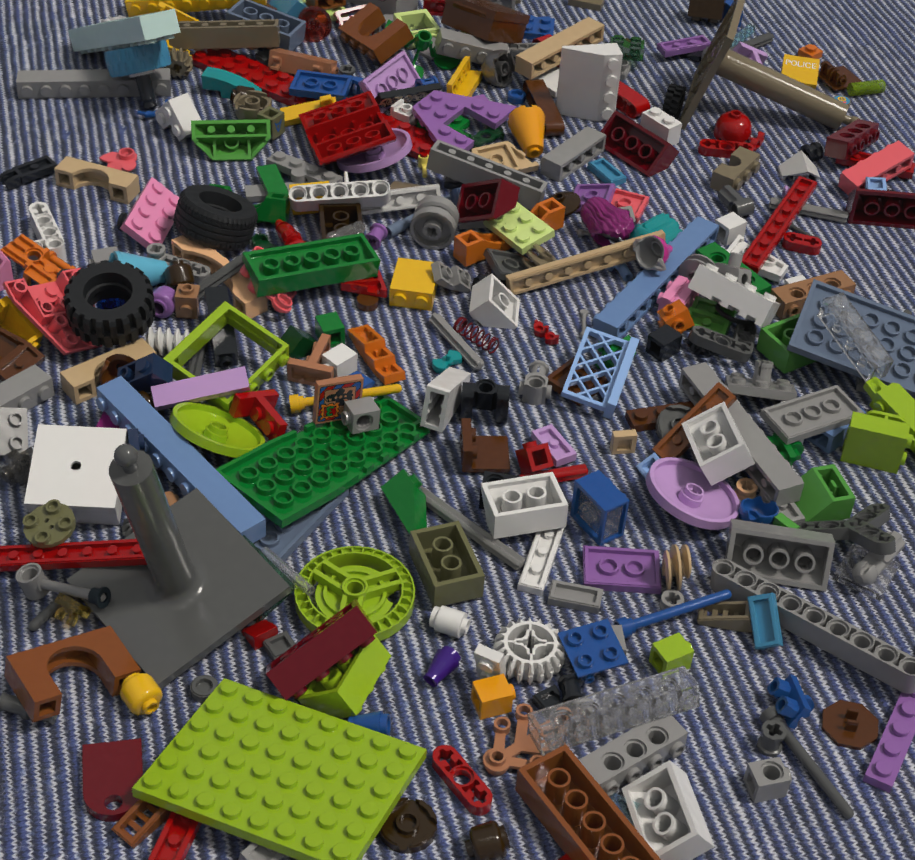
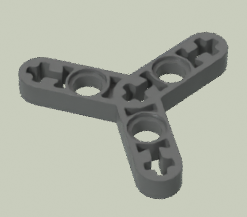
M871 504L848 520L796 523L800 526L799 529L829 533L833 535L834 540H851L877 555H890L896 552L895 537L879 529L880 526L890 520V507L887 504Z

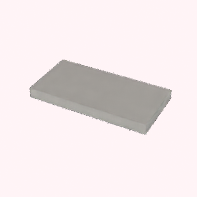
M838 385L763 408L760 411V417L788 445L848 425L853 411L865 413Z

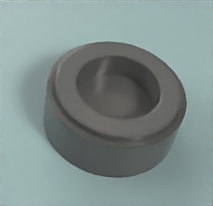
M209 675L196 677L190 684L193 700L204 703L218 686L217 680Z

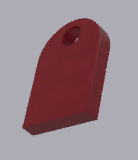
M141 738L82 745L83 799L87 811L94 818L105 822L119 821L138 801V798L133 797L132 787L143 775ZM111 802H120L122 804L115 810L106 808Z

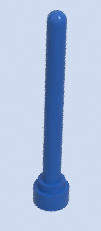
M724 589L636 619L621 617L615 619L613 625H622L624 638L626 639L632 637V634L637 629L731 598L732 593L730 590Z

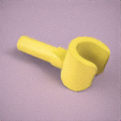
M418 155V167L422 169L423 178L427 177L426 167L429 155L426 158Z

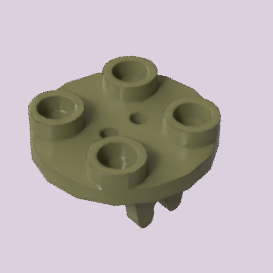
M53 499L24 516L22 520L24 525L23 532L27 541L33 546L52 548L64 543L71 537L76 527V518L72 509L65 504H61L59 500Z

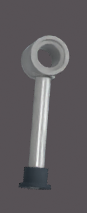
M37 563L23 565L15 575L23 593L29 600H39L45 597L49 591L87 599L90 603L96 604L98 608L103 609L109 604L111 599V591L108 587L88 589L49 580L41 566Z

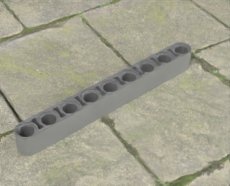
M717 559L713 562L710 587L715 592L724 589L730 590L732 593L730 600L748 601L747 597L775 593L780 627L903 693H915V657L730 560Z

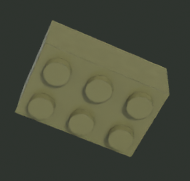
M459 521L410 531L409 553L433 608L435 606L441 607L442 605L445 606L483 597L485 575Z

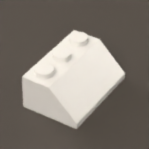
M553 472L481 483L486 522L493 539L566 527L568 503Z
M672 761L665 762L621 788L635 829L661 860H693L715 847L688 776Z

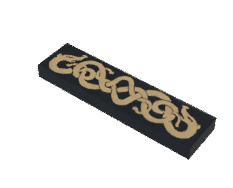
M440 83L380 92L375 97L379 108L390 107L401 98L404 99L406 104L422 100L434 90L440 91L442 87Z

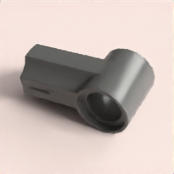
M725 185L718 191V198L728 207L729 213L734 212L740 217L749 216L754 213L755 206L753 200L749 197L743 198L730 185Z

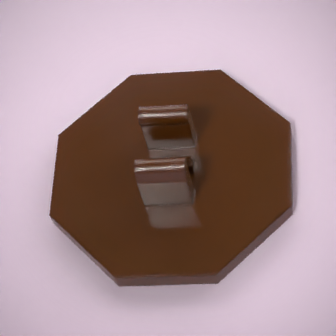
M839 700L823 709L821 730L837 746L862 750L878 740V719L863 704Z

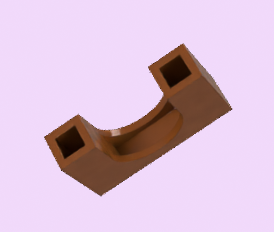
M371 2L338 27L341 33L340 38L345 44L349 43L353 49H358L362 55L366 54L370 60H375L380 64L414 37L407 24L398 18L379 33L369 36L386 22L380 8Z
M107 626L8 655L5 661L4 677L34 723L60 714L62 693L50 676L55 670L68 666L89 669L101 679L111 696L114 697L120 695L124 679L133 673H140L141 669L113 628Z

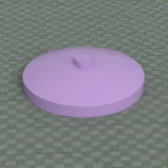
M392 128L396 136L395 142L336 161L337 166L340 170L347 171L348 173H366L388 167L400 161L411 151L412 140L410 134L405 130Z
M677 457L661 458L652 464L646 475V485L654 500L669 514L687 524L703 529L720 530L729 527L730 520L736 519L739 514L740 501L732 487L725 480L711 486L696 462Z

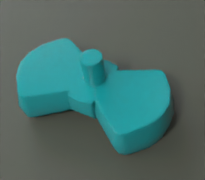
M449 350L442 359L432 360V368L436 373L441 374L448 367L461 364L462 355L456 350Z

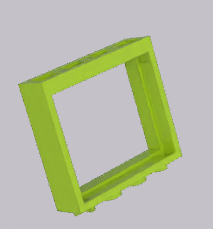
M224 301L163 359L173 365L172 378L176 381L196 377L182 366L223 327L229 324L273 354L248 379L250 391L245 392L258 391L265 381L271 380L279 367H284L290 358L289 345ZM234 394L228 399L223 396L205 401L212 406L229 412Z

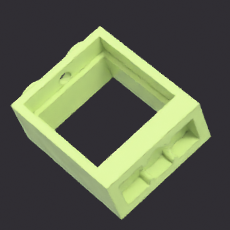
M427 9L393 13V21L398 18L406 23L409 29L413 30L411 31L413 37L421 30H427L431 33L432 37H437L440 27ZM414 43L406 49H414Z

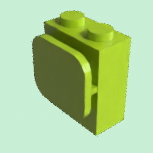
M870 410L863 414L853 411L844 439L840 461L897 474L899 466L905 465L907 457L905 448L910 449L913 435L909 434L910 424H907L903 417L891 413Z

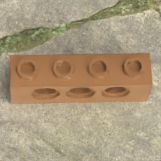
M842 270L772 288L770 294L777 297L776 302L780 303L776 315L780 320L801 313L814 279L853 294L856 283Z

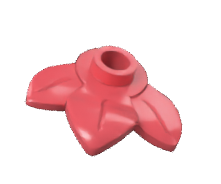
M126 147L120 149L119 152L104 154L99 157V160L108 163L107 167L129 172L136 168L137 154L134 149Z

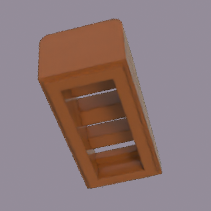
M138 799L111 830L134 849L169 818L172 811L161 807L157 809L153 804ZM148 809L153 813V816L149 818L143 812ZM139 817L145 824L142 827L134 821L136 818ZM128 825L137 831L134 836L125 830Z

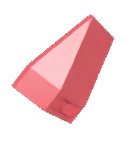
M81 268L64 270L56 281L28 286L24 278L3 282L2 285L12 303L63 355L98 348V346L92 345L91 341L87 343L81 340L80 336H76L67 320L64 290L66 285L69 284L70 278L73 275L76 276V272Z

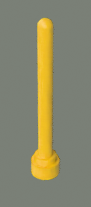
M400 384L365 388L362 392V398L400 393L402 386ZM299 394L289 395L291 413H300L305 407L313 406L314 396L304 398V396H299Z

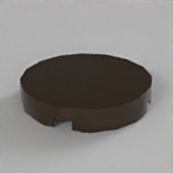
M408 797L400 798L378 834L382 842L393 851L402 854L417 853L426 849L433 842L437 833V816L432 807L422 800L416 799L414 801L408 800Z

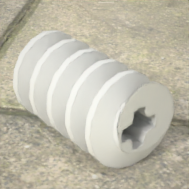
M150 326L147 331L146 342L156 353L159 351L161 356H165L167 351L169 353L190 333L186 329L184 335H181L180 329L177 328L175 334H172L171 329L167 328L166 333L163 334L161 327H158L157 332L154 333L152 326Z

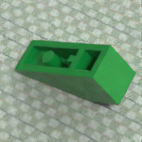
M402 469L382 485L381 489L410 534V531L427 528L426 495L421 489L423 483L415 473L410 475L405 469Z

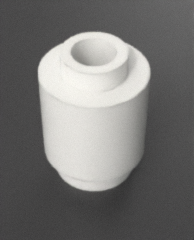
M442 605L441 607L435 606L429 619V626L433 627L437 632L460 638L462 634H467L471 620L467 619L468 614L466 612Z

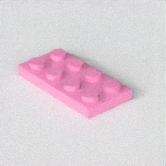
M151 177L120 229L145 248L152 243L162 244L174 223L173 218L179 197L164 187L162 183Z

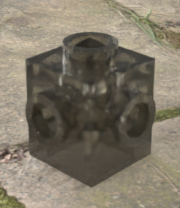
M32 447L21 452L15 449L3 456L5 461L0 463V475L5 482H9L10 486L19 483L20 486L27 484L33 455Z

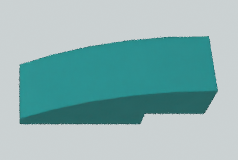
M207 66L201 75L203 89L220 91L221 98L230 99L232 89L239 85L262 91L260 87L249 80L219 68Z

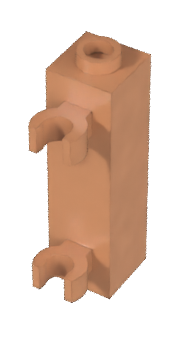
M274 48L269 52L268 67L272 70L296 74L298 69L336 75L339 72L337 61L281 48Z

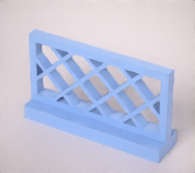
M586 327L560 396L604 412L602 417L612 419L640 339L631 337L630 341ZM588 335L597 338L599 343L592 345L587 338ZM615 344L622 347V350L613 352L609 345ZM603 347L607 355L599 357L595 350ZM590 352L594 359L585 361L581 354ZM611 359L615 367L607 369L603 361ZM598 364L602 371L593 373L589 366ZM584 368L588 375L579 378L575 370ZM605 376L609 383L601 385L597 378ZM591 380L595 388L587 390L583 382ZM578 385L582 392L574 393L569 391L568 388ZM599 392L603 402L594 400L591 395Z

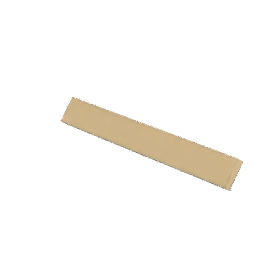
M659 230L505 275L506 287L514 295L636 260L635 251H633L635 239H643L644 237L655 235L665 240V232Z

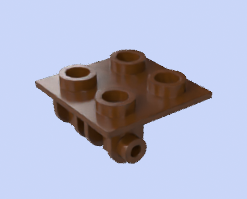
M823 61L820 64L821 68L818 71V77L834 91L846 89L849 83L862 82L844 66L835 67L829 61Z

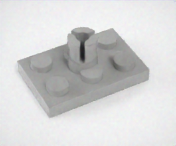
M755 360L753 378H746L744 374L732 372L731 375H725L724 384L733 394L782 401L797 398L796 389L793 384H790L789 380L777 379L776 382L771 381L774 365L771 361Z

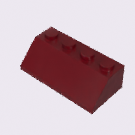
M617 110L614 111L600 131L606 134L605 149L648 177L669 168L679 153L669 142Z
M855 188L849 193L845 209L848 212V224L915 229V193Z
M355 599L267 665L266 675L285 700L291 696L293 699H296L307 691L306 685L315 679L316 682L324 679L330 673L328 669L334 664L338 663L340 666L353 656L351 652L358 646L363 649L375 640L373 635L377 633V630Z

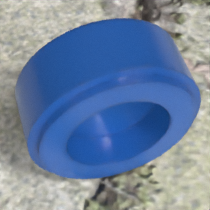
M512 89L508 92L507 100L512 104H523L526 100V93L520 89Z

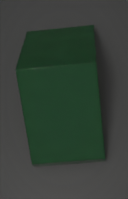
M292 325L288 327L281 337V340L289 345V357L301 359L310 355L313 344L317 341L309 333Z

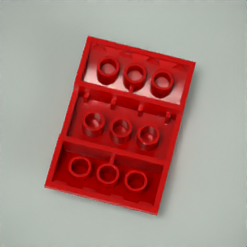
M371 91L298 115L319 167L396 141V136L388 121L382 116L379 105Z

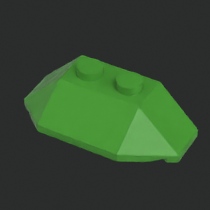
M270 119L191 121L192 141L212 161H252L271 139Z

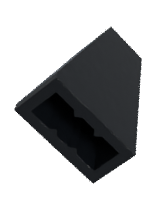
M227 286L204 288L206 318L224 301L230 304ZM227 324L210 340L215 367L228 368L238 365L234 327Z

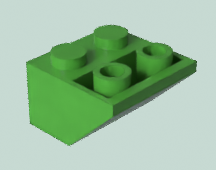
M835 464L813 467L801 476L804 487L800 501L794 503L804 515L805 521H831L850 518L856 497Z

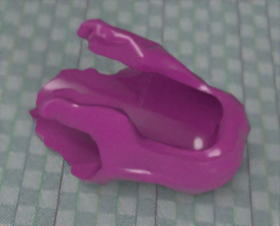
M601 197L588 199L580 211L582 222L587 227L595 243L601 247L611 245V243L600 234L605 233L611 237H620L622 240L629 239V235L635 227L633 218L629 216V211L615 207Z

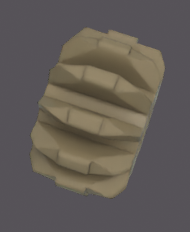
M173 47L172 51L169 50L171 65L162 68H170L173 79L176 76L182 79L183 75L188 77L189 72L193 69V58L189 56L188 51L183 52L182 47L179 50Z

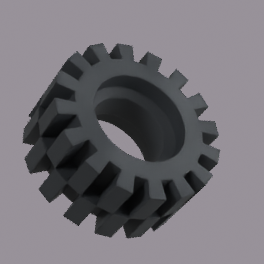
M671 83L665 94L662 111L673 116L675 119H678L686 95L685 86Z

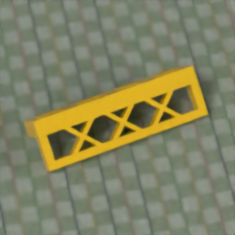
M464 56L448 81L447 93L472 97L483 78L482 71L470 70V56Z

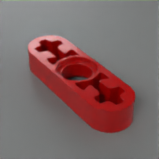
M702 139L699 142L698 152L703 156L730 158L731 154L739 146L753 152L754 146L747 142Z
M450 745L436 747L432 754V767L471 814L476 816L487 814L492 807L493 795L491 790L454 747ZM458 775H464L470 781L467 784L461 785L456 783L454 778Z

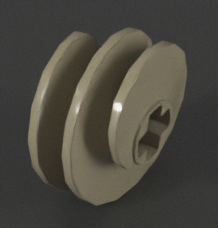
M538 244L533 245L538 253L528 250V257L524 256L522 258L523 263L528 268L557 260L548 250Z

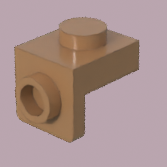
M178 284L174 296L176 318H199L198 296L200 285Z

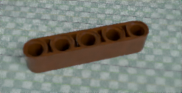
M524 80L523 91L526 93L529 107L536 105L545 114L544 137L564 135V121L544 80Z

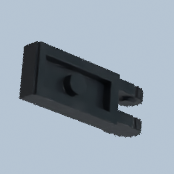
M46 155L1 173L0 182L5 184V187L9 190L17 189L21 184L29 183L37 178L54 173V168L57 164Z

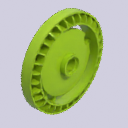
M345 546L323 552L303 567L295 582L294 602L296 612L302 623L311 632L356 599L377 630L376 637L382 641L391 637L406 625L414 609L415 585L408 569L392 555L371 547ZM316 582H318L315 591L317 608L312 604L309 597L311 589ZM395 591H399L400 599L392 609L393 603L387 598L394 594Z

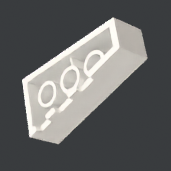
M708 262L706 266L699 264L688 288L712 301H717L718 304L729 310L737 311L738 315L745 319L754 320L755 324L760 327L770 325L780 306V303L776 302L777 297L767 292L764 295L756 292L757 287L746 282L742 285L737 282L738 277L728 272L723 275L717 272L718 267Z

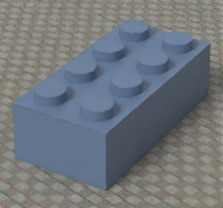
M240 0L226 12L225 20L279 19L281 41L280 46L276 48L293 51L304 41L306 21L257 2Z

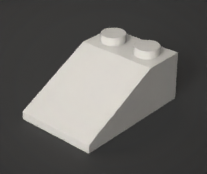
M725 402L681 423L698 464L711 486L755 464Z

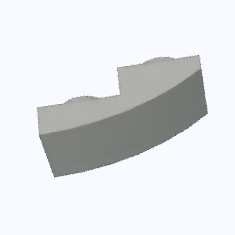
M438 260L431 264L435 283L454 291L467 293L472 291L470 286L471 277L466 270L464 271L457 265L449 268Z

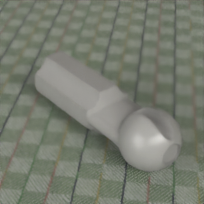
M896 531L886 532L895 537V553L877 555L869 551L860 562L854 565L852 577L856 583L861 586H869L876 581L877 576L905 547L906 542L900 533Z

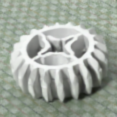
M530 617L524 622L518 618L516 624L509 621L507 627H501L499 634L495 637L493 649L504 654L508 679L516 677L518 684L522 680H527L529 685L533 680H536L541 685L544 678L550 681L553 675H558L565 663L566 652L557 635L559 630L552 629L551 623L542 624L541 619L533 622Z

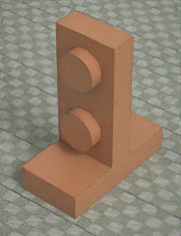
M322 333L318 342H314L312 353L306 357V360L289 358L287 362V381L315 386V381L334 378V367L322 364V354L331 349V335Z

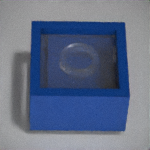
M597 470L575 480L570 516L599 546H602L624 535L630 500L612 483L610 478L606 477L600 470Z

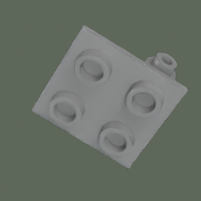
M0 407L1 456H29L27 408Z

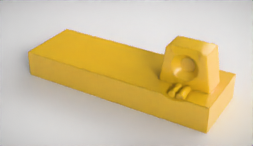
M329 94L320 96V100L280 108V111L284 112L285 126L301 123L299 114L337 101L336 97H332Z

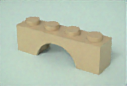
M66 156L54 168L57 186L72 190L89 185L101 186L109 191L110 200L129 204L140 192L139 175L69 156Z
M140 338L132 343L130 342L61 371L62 390L76 405L97 396L96 387L100 383V370L107 357L114 354H124L134 360H138L152 353L157 355V353L143 338Z

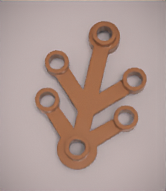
M519 704L515 712V718L517 719L515 741L507 748H505V736L510 732L511 722L507 717H497L493 725L495 733L493 748L487 750L483 755V765L487 772L494 776H500L508 769L518 770L526 764L565 745L566 743L563 741H556L552 746L537 743L553 733L560 735L571 733L574 726V716L567 709H560L553 714L550 722L527 735L528 722L532 719L533 709L528 704ZM498 725H504L506 727L500 728ZM521 753L533 755L530 760L516 758Z

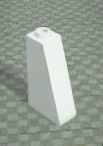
M448 367L428 383L420 426L439 432L444 431L461 404L463 382H470L471 373Z

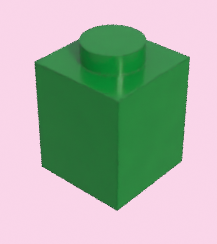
M336 311L315 316V334L318 340L322 333L331 335V348L341 343L345 344V327Z

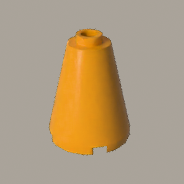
M532 105V107L519 106L509 114L508 127L522 151L526 154V157L537 158L543 153L545 114L536 105Z

